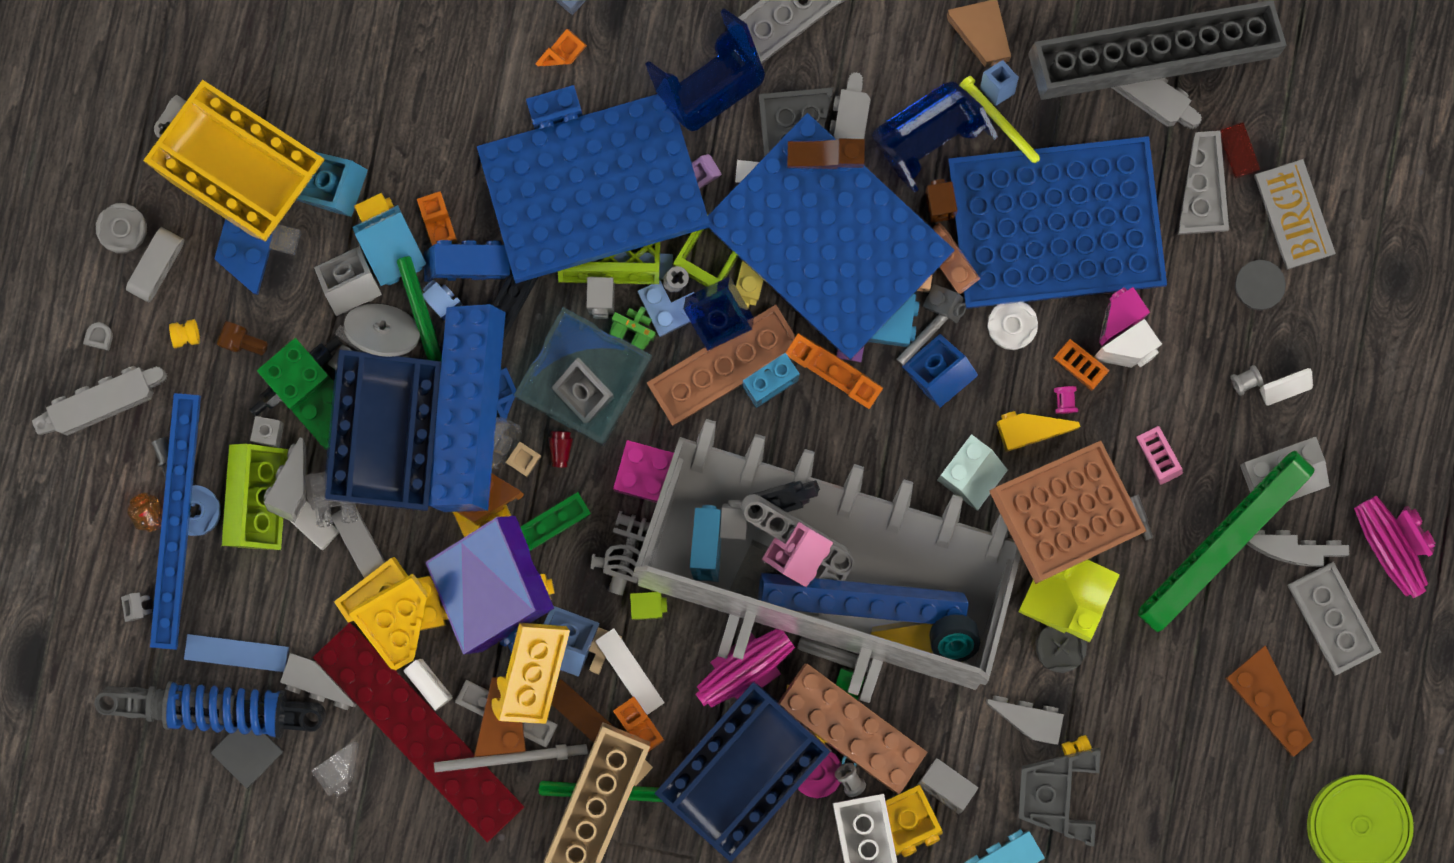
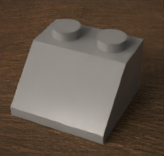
M360 246L314 267L323 292L336 316L347 313L363 303L371 302L376 297L382 295Z

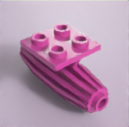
M1377 495L1356 506L1354 509L1364 536L1388 576L1405 596L1411 595L1412 598H1415L1426 592L1425 586L1428 585L1418 555H1427L1428 557L1433 555V547H1435L1434 544L1436 543L1430 532H1424L1420 525L1423 521L1417 510H1411L1409 506H1406L1396 519Z
M775 629L757 639L751 633L743 660L732 657L736 644L731 647L727 659L716 657L710 663L715 669L697 686L699 691L696 693V696L703 706L709 704L710 707H713L732 697L738 700L754 681L763 688L781 675L776 666L795 648L785 632Z

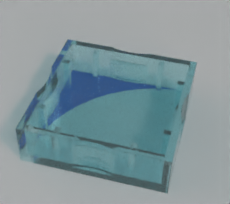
M563 307L545 338L541 353L530 365L514 397L604 447L653 358L651 354L621 338L603 332L592 322ZM577 358L581 359L615 398L587 424L552 389L553 385Z

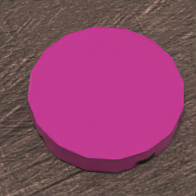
M830 752L800 785L798 790L806 796L813 798L827 797L836 791L841 783L835 777V771L841 767V762L837 756Z

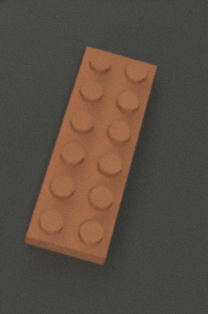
M774 305L647 382V385L671 425L675 426L743 385L744 379L783 355L796 336L777 305Z
M808 664L802 666L778 702L808 730L896 794L902 792L928 753Z

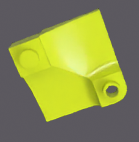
M1085 560L1037 584L1033 580L1019 609V613L1060 632H1068L1090 642L1120 574L1090 560Z

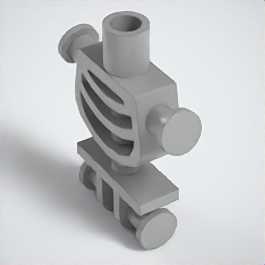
M619 511L615 525L621 524L628 526L627 531L614 528L613 533L627 537L626 545L611 546L606 551L605 558L596 557V554H593L591 569H594V567L604 568V574L613 576L608 591L623 596L627 581L635 584L638 583V578L633 577L634 572L629 569L630 563L636 566L637 562L631 559L633 552L638 556L640 554V551L635 549L636 542H644L645 537L642 534L643 531H648L650 523L646 522V518H643L642 522L635 521L636 515L632 514L630 517L623 515L622 511ZM633 526L639 528L638 534L631 533ZM623 549L624 551L622 556H610L615 550ZM621 560L619 565H609V562Z

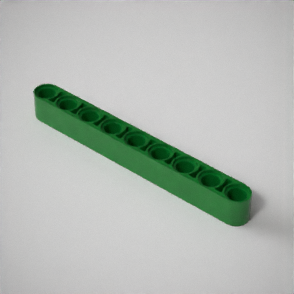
M1292 451L1285 456L1142 604L1138 610V616L1155 632L1163 630L1310 479L1314 473V467L1297 451Z

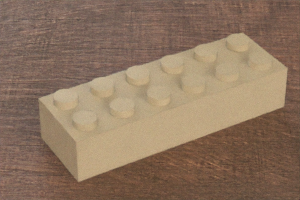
M604 722L602 723L543 863H601L649 751V741Z

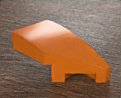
M566 29L554 45L548 48L535 64L539 67L572 64L587 45L572 31Z

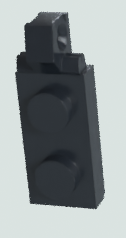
M816 480L804 484L801 481H794L753 494L764 498L786 512H791L803 508L805 504L809 503L810 498L817 497L820 487ZM752 505L750 508L753 513H756L760 510L761 506Z

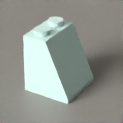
M971 434L937 481L957 496L963 497L966 503L978 511L990 495L989 491L996 487L1008 469L992 449Z

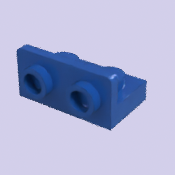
M574 85L526 99L535 129L540 128V130H543L546 127H554V123L561 121L567 123L570 120H578V117L583 115Z

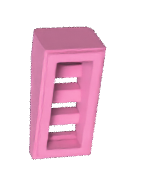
M1159 426L1136 437L1160 485L1183 474L1182 467ZM1156 437L1160 440L1149 446L1146 445V442ZM1163 446L1164 450L1154 455L1151 454L1152 451ZM1165 456L1169 458L1159 464L1155 462ZM1171 465L1173 466V468L1161 473V470Z

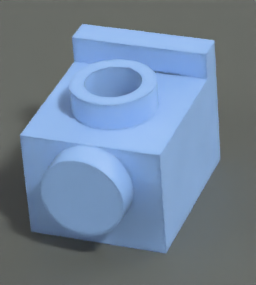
M432 280L423 289L425 301L443 321L446 318L447 307L462 305L458 298L451 299L455 295L445 284L440 287L435 280Z

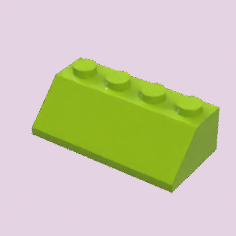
M252 444L229 445L222 546L281 550L283 518L267 511L264 495L267 489L273 487L277 480L275 477L279 467L285 465L288 459V449Z

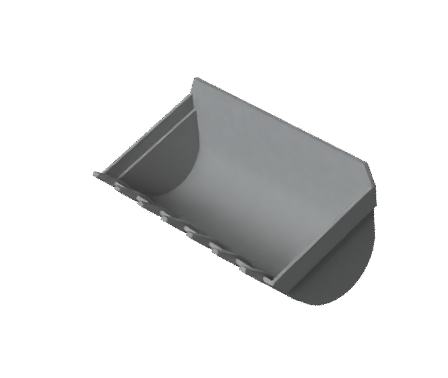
M709 419L705 420L696 442L682 437L679 438L634 569L633 577L638 578V586L730 614L717 655L718 657L728 658L739 619L744 618L732 656L743 660L753 624L757 622L859 654L848 689V693L858 695L869 659L872 658L859 699L867 703L871 700L883 662L976 690L980 684L986 685L988 683L1021 557L1014 540L1007 538L1009 530L1001 514L991 532L958 523L963 497L954 494L942 517L909 508L913 482L903 479L893 502L861 493L864 467L856 464L853 465L844 487L812 478L815 452L807 449L804 450L794 472L762 462L765 436L755 434L745 457L713 447L716 421ZM816 480L820 487L818 496L810 498L809 503L805 504L803 508L787 513L832 538L849 550L853 559V567L844 581L963 592L969 602L967 617L977 624L981 642L979 651L967 661L958 662L871 635V629L874 626L906 621L823 613L817 617H812L802 611H793L758 600L761 573L784 574L762 560L775 537L748 522L746 540L721 538L719 582L692 580L690 559L695 508H702L703 505H713L722 511L723 504H728L729 500L743 501L750 494L794 481H801L804 484ZM773 518L770 521V525H779L782 518ZM838 556L834 563H843L846 560V556ZM825 577L823 579L832 580V577Z

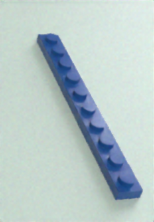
M174 393L150 640L151 648L177 650L201 401L200 395Z

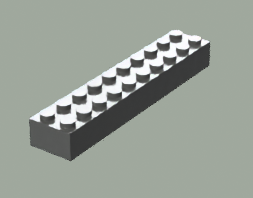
M1269 0L1034 42L1028 55L1040 99L1045 100L1277 58L1287 44L1274 1Z

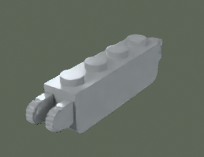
M851 73L848 78L847 90L841 89V95L835 96L833 111H838L837 120H831L829 133L836 140L839 138L864 139L870 97L867 93L861 92L863 77L860 73Z
M1166 78L1111 87L1167 127L1174 126L1176 122H1179L1184 127H1187V129H1196L1201 123L1200 121H1202L1201 114L1189 106L1192 101L1188 98L1189 95L1178 87L1176 89L1167 84L1168 80Z
M131 366L122 370V375L118 377L108 376L99 380V385L92 388L85 386L77 389L75 395L67 399L65 396L56 398L51 401L52 405L46 407L47 411L32 420L35 431L38 435L57 431L68 436L152 399L154 394L152 388L163 383L167 379V373L157 366L145 371L140 367Z

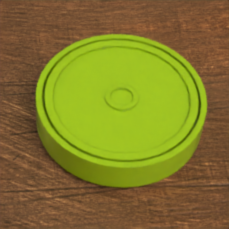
M1347 775L1335 779L1319 791L1309 809L1307 818L1309 841L1315 854L1323 863H1400L1408 852L1413 838V817L1407 801L1393 785L1375 776Z

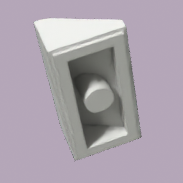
M1311 368L1304 369L1260 387L1261 389L1259 390L1265 404L1269 406L1312 389Z
M307 501L295 523L291 522L321 550H324L339 534L337 528Z

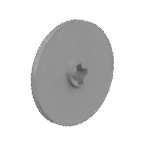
M366 304L358 306L347 314L344 321V332L348 340L357 348L373 355L392 357L406 354L416 347L420 337L416 321L406 312L389 305Z

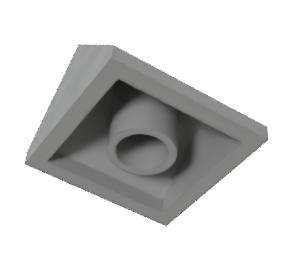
M577 358L552 387L556 394L585 425L615 399L610 390L580 358Z

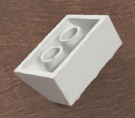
M1143 319L1102 347L1094 358L1099 362L1130 368L1136 364L1142 367L1159 353L1157 349L1162 343L1146 320Z
M884 794L832 803L844 863H897Z

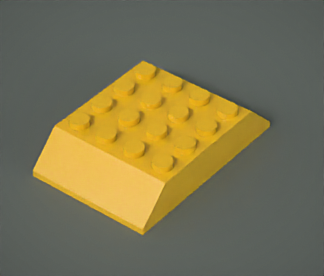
M202 79L143 161L176 187L249 235L266 242L325 159Z

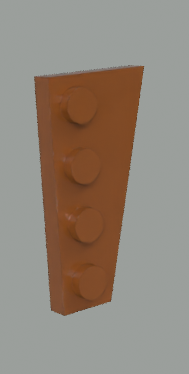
M1266 646L1260 648L1225 678L1292 757L1313 741Z

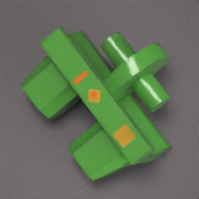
M641 306L638 312L629 308L626 315L634 318V321L616 312L612 317L613 324L610 336L622 341L627 330L636 334L631 346L642 352L650 341H654L656 332L640 325V322L649 326L652 319L644 316L646 308Z

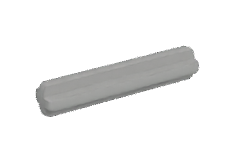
M800 638L797 646L799 650L855 669L858 655L812 639ZM870 659L866 668V672H868L871 663Z

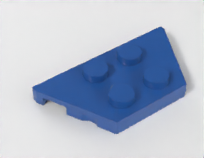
M227 219L224 222L214 259L255 295L259 294L276 228L265 242L249 235Z

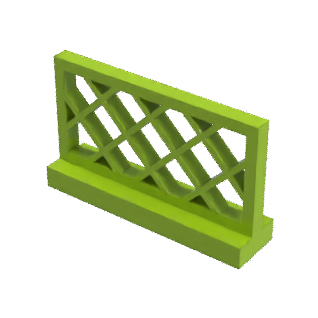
M661 242L644 246L636 254L626 251L625 253L630 257L626 262H618L614 259L616 255H612L600 262L592 261L558 271V281L565 283H587V277L613 278L614 284H659ZM648 251L655 257V263H643L639 258Z

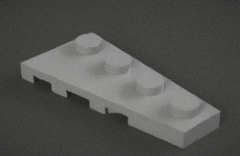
M1195 132L1178 235L1225 232L1229 230L1221 132Z

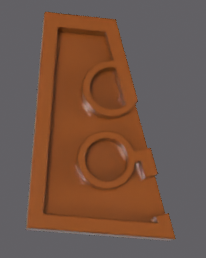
M492 677L474 757L526 751L523 722L499 721L492 710V699L501 698V692L497 685L498 677Z

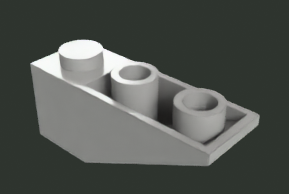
M301 437L296 444L293 443L291 445L285 465H281L276 473L275 478L277 480L273 487L267 489L264 495L267 511L294 523L306 503V445Z
M290 653L280 681L286 684V690L300 694L301 690L310 692L309 698L324 702L325 698L334 700L333 706L348 710L349 706L356 707L357 704L316 661Z
M994 695L992 700H986V704L1030 740L1058 745L1064 714L1058 713V708L1043 705V710L1033 708V703L1019 700L1017 705L1007 703L1008 698Z

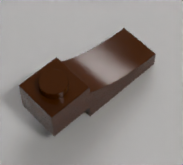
M839 138L838 140L788 141L787 168H864L865 139Z

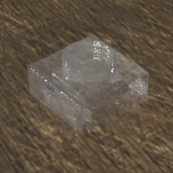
M277 225L274 229L269 248L295 256L301 231Z

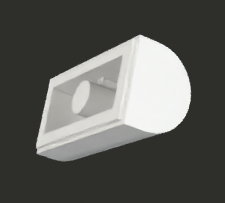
M423 659L415 660L404 670V673L435 711L452 699L450 692Z

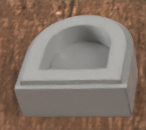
M94 323L87 329L83 344L109 351L113 339L112 330L104 323Z

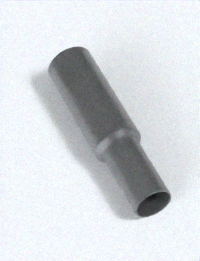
M1139 495L1130 497L1146 529V532L1142 533L1145 541L1153 538L1140 497Z

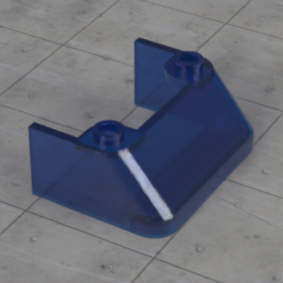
M726 9L720 11L727 31L722 33L715 42L717 57L683 81L679 82L675 75L665 73L650 61L645 63L657 94L681 125L689 131L700 129L762 84L765 77V72L747 23Z
M948 82L941 85L876 128L872 135L877 146L896 174L914 193L919 190L913 180L921 170L919 160L958 134L963 138H975L983 130L994 140L998 138L984 107L956 82Z

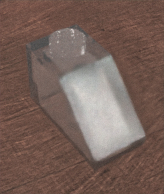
M357 741L351 742L311 770L328 796L335 794L339 797L350 789L348 784L353 781L359 750Z

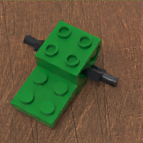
M335 335L325 346L320 343L310 353L296 338L289 342L256 370L270 387L259 395L261 400L249 409L254 416H258L267 407L272 409L279 402L283 401L322 447L327 450L334 381L322 366L333 357L331 353L343 344L340 339Z

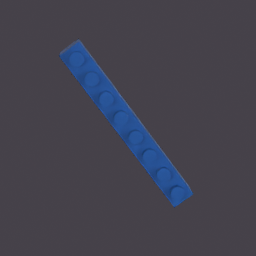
M761 573L758 600L793 611L934 624L939 619L949 615H964L967 617L969 605L963 592L814 578L805 587L786 575Z

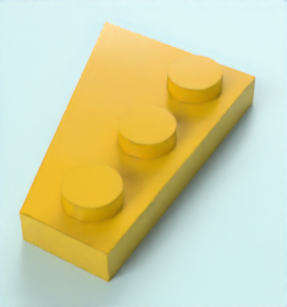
M395 557L390 558L335 600L334 603L347 622H352L354 620L349 615L350 609L408 577V575Z

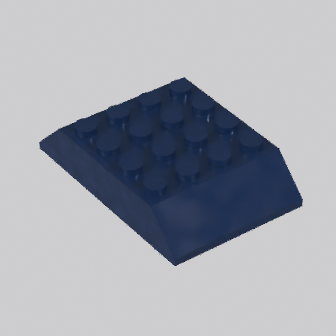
M339 350L334 379L324 480L325 500L428 511L441 369L440 361L398 356L386 357L364 352Z
M754 681L654 794L731 863L832 750Z

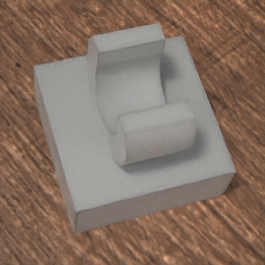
M131 593L121 597L125 622L135 621L152 613V609L144 610L141 605L142 601L149 600L150 596L144 595L140 597V593Z

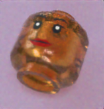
M141 493L130 500L127 513L136 529L152 532L161 526L163 509L156 496Z

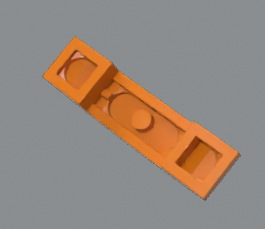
M800 333L796 335L785 352L789 358L821 376L868 409L871 408L883 389L882 386L858 369Z

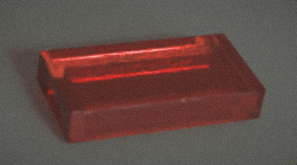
M1244 122L1220 130L1221 140L1235 179L1259 171L1260 167Z

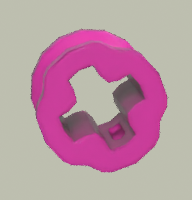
M1077 387L1054 388V392L1057 393L1058 405L1056 414L1078 412V408L1075 407L1074 394L1077 391Z

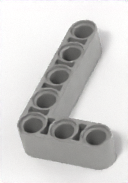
M751 494L743 499L741 508L746 520L785 544L798 522L832 541L833 544L830 547V552L818 567L815 578L832 577V580L840 581L846 579L852 570L853 559L845 546L758 495ZM752 505L761 506L760 510L756 513L748 512ZM773 518H782L779 525H770V521ZM838 556H846V560L843 563H834ZM805 612L807 615L812 617H817L822 614Z

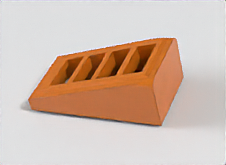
M1071 339L1053 358L1091 391L1110 371ZM1072 348L1076 352L1068 361L1064 360L1063 358ZM1079 355L1083 357L1076 367L1071 365ZM1086 362L1090 363L1089 368L1082 374L1079 370ZM1094 368L1097 369L1098 373L1092 380L1088 379L1087 376Z

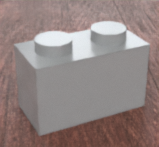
M587 277L588 313L592 314L595 319H608L609 315H614L613 278Z

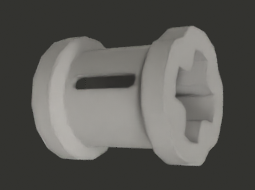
M679 266L672 267L663 277V286L669 292H679L688 283V272ZM678 275L680 279L677 283L673 284L671 280Z
M1255 365L1250 366V370L1239 375H1231L1233 386L1240 396L1257 385L1259 387L1264 385L1262 376Z
M845 763L835 771V777L843 784L844 792L848 797L858 796L866 788L864 779L859 778L856 773L857 768L853 763Z

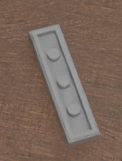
M466 680L455 703L483 716L489 690ZM548 719L546 724L523 722L524 737L547 748L558 724Z

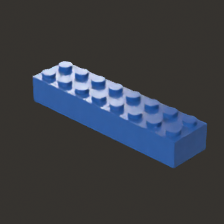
M491 304L446 308L428 506L443 512L488 511L506 314V312Z

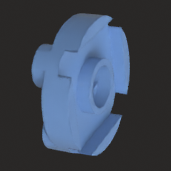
M193 485L191 506L194 507L196 504H199L201 514L195 515L194 518L190 516L189 536L207 534L217 525L221 515V503L211 490L199 485Z

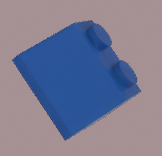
M941 334L902 366L926 396L939 408L978 376L967 357Z

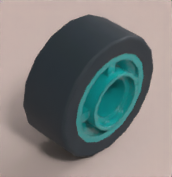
M949 615L939 619L931 627L929 634L933 654L958 662L967 661L972 658L980 648L981 642L977 624L971 618L964 615Z

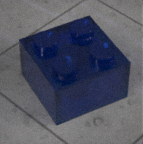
M730 276L685 298L683 309L707 351L753 328L754 317Z

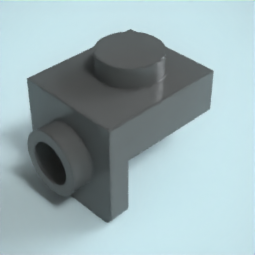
M933 284L923 305L926 310L945 316L954 323H958L960 317L966 311L965 298L957 292Z

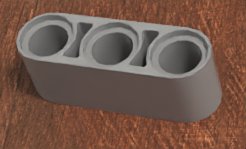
M163 227L159 228L129 279L126 291L146 302H150L181 251L184 239Z
M354 503L331 515L337 530L364 578L385 563L379 548Z

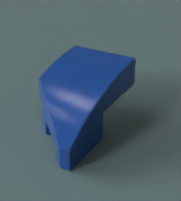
M507 368L500 371L497 410L502 421L507 419L517 392Z

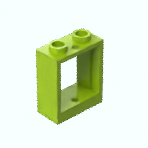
M704 229L692 232L674 261L673 267L679 266L684 268L690 278L717 293L739 256L732 252L718 277H714L686 260Z

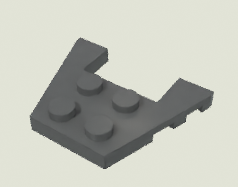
M1093 748L1022 766L1019 818L1045 829L1060 832L1068 838L1083 841L1086 845L1094 846L1096 821L1069 819L1072 772L1099 773L1101 748Z

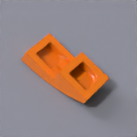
M441 191L418 198L417 202L432 246L440 240H450L452 244L458 243Z
M632 697L613 710L628 733L650 742L649 751L665 741L635 697Z

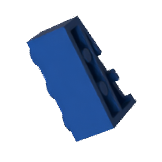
M440 240L424 252L426 265H424V282H431L433 278H448V281H456V278H472V280L504 279L510 275L509 259L505 245H501V241H487L486 245H477L476 241L468 240L462 241L461 245L452 244L450 240Z

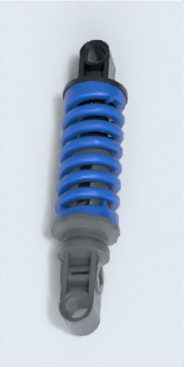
M169 681L165 689H158L157 686H150L149 689L107 686L94 701L96 710L102 715L146 718L147 722L160 720L163 723V728L167 730L179 729L184 724L188 730H193L198 726L201 731H207L211 727L213 731L219 733L225 727V730L230 734L235 733L239 729L240 733L246 735L252 730L256 736L268 734L270 737H276L277 739L283 737L285 729L316 731L320 728L326 716L325 708L317 702L287 700L286 690H281L277 693L267 690L264 701H259V691L253 689L250 700H245L246 691L244 688L238 689L237 696L232 695L230 687H226L223 694H218L217 686H212L210 693H205L203 685H198L196 692H191L190 684L181 686L173 681ZM103 696L111 697L114 705L105 703ZM309 712L315 713L318 716V721L309 720L306 714Z

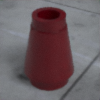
M551 431V437H548L552 467H567L573 442L571 432Z

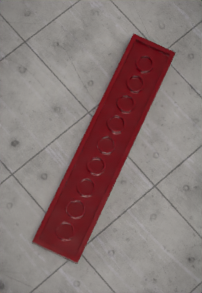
M351 622L313 656L314 660L487 843L525 808L487 766L443 772L434 771V762L473 758L475 753L397 671L390 669L374 646Z

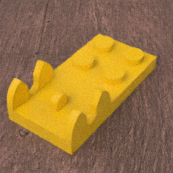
M519 623L506 677L500 676L497 679L501 698L492 699V710L499 721L546 724L570 633L567 626Z

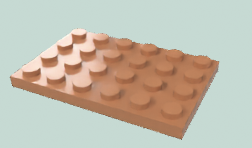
M1098 441L989 491L1035 584L1146 532L1102 441Z

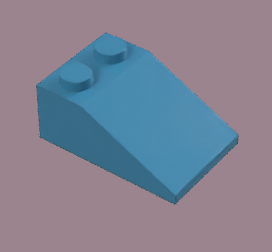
M315 152L325 160L296 200L330 212L352 217L355 209L354 205L357 203L368 169L351 160Z

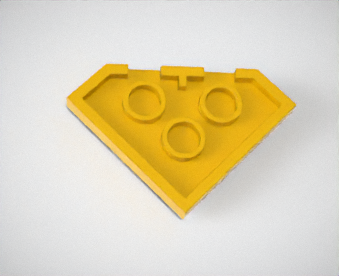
M414 574L353 607L349 612V615L390 669L395 671L412 662L415 658L428 594Z

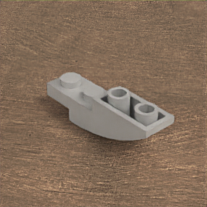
M1259 530L1247 543L1248 546L1268 557L1301 566L1321 567L1324 566V557L1349 556V545H1342L1340 540L1326 541V545H1316L1315 540H1303L1301 545H1298V535H1290V530H1276L1275 535H1265V530Z

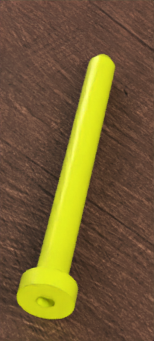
M972 76L965 78L958 88L962 92L967 91L1032 163H1037L1040 160L1037 152L974 85L976 80Z

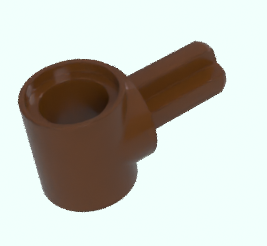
M225 321L216 345L236 353L244 349L262 356L267 351L268 342L247 335L248 331L242 326Z

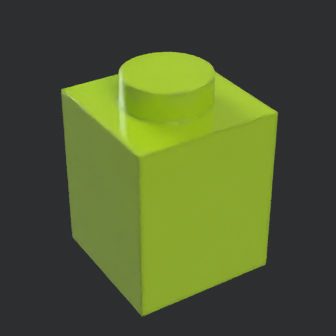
M659 592L630 594L632 620L663 618V613L667 612V597H662Z

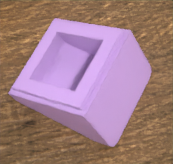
M709 154L700 156L692 162L699 189L722 175Z

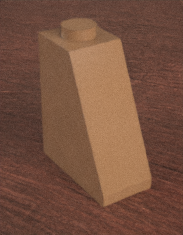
M989 0L948 10L947 19L984 67H992L1002 60L1005 63L1010 61L1011 53L997 0Z

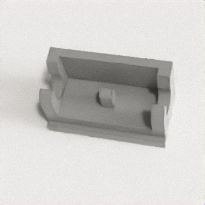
M937 758L917 784L957 814L964 811L979 788Z

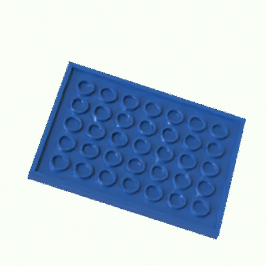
M670 91L578 117V120H570L567 123L562 121L554 124V127H546L543 130L538 128L477 146L515 283L711 227Z
M806 113L708 215L711 226L709 229L846 358L851 360L955 250L865 166L864 168L838 167V169L787 168L788 141L836 140L812 116Z
M1149 136L1034 149L1040 157L1037 163H1032L1022 151L948 159L950 180L953 182L958 210L955 216L958 247L980 277L976 283L964 291L966 309L1112 293L1124 287L1128 291L1132 287L1135 290L1167 286Z

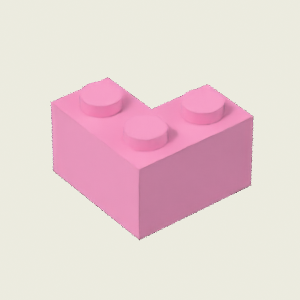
M798 522L787 543L785 544L779 539L774 538L762 560L782 574L807 587L810 581L815 578L817 569L823 559L828 556L833 542Z

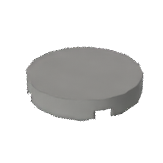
M115 203L106 210H103L96 222V235L100 243L106 249L115 253H129L136 250L143 243L147 234V223L144 216L134 206L126 203Z

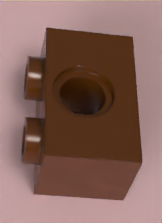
M946 179L931 181V185L927 186L924 194L929 224L954 220L958 210L953 182H946Z

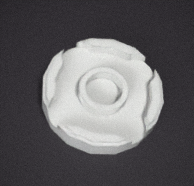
M1024 302L1000 304L992 310L988 318L987 328L990 337L996 345L1008 350H1017L1024 348L1032 342L1037 333L1038 321L1034 310Z

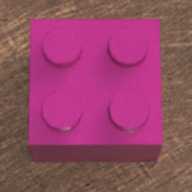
M627 440L613 490L657 503L674 453Z

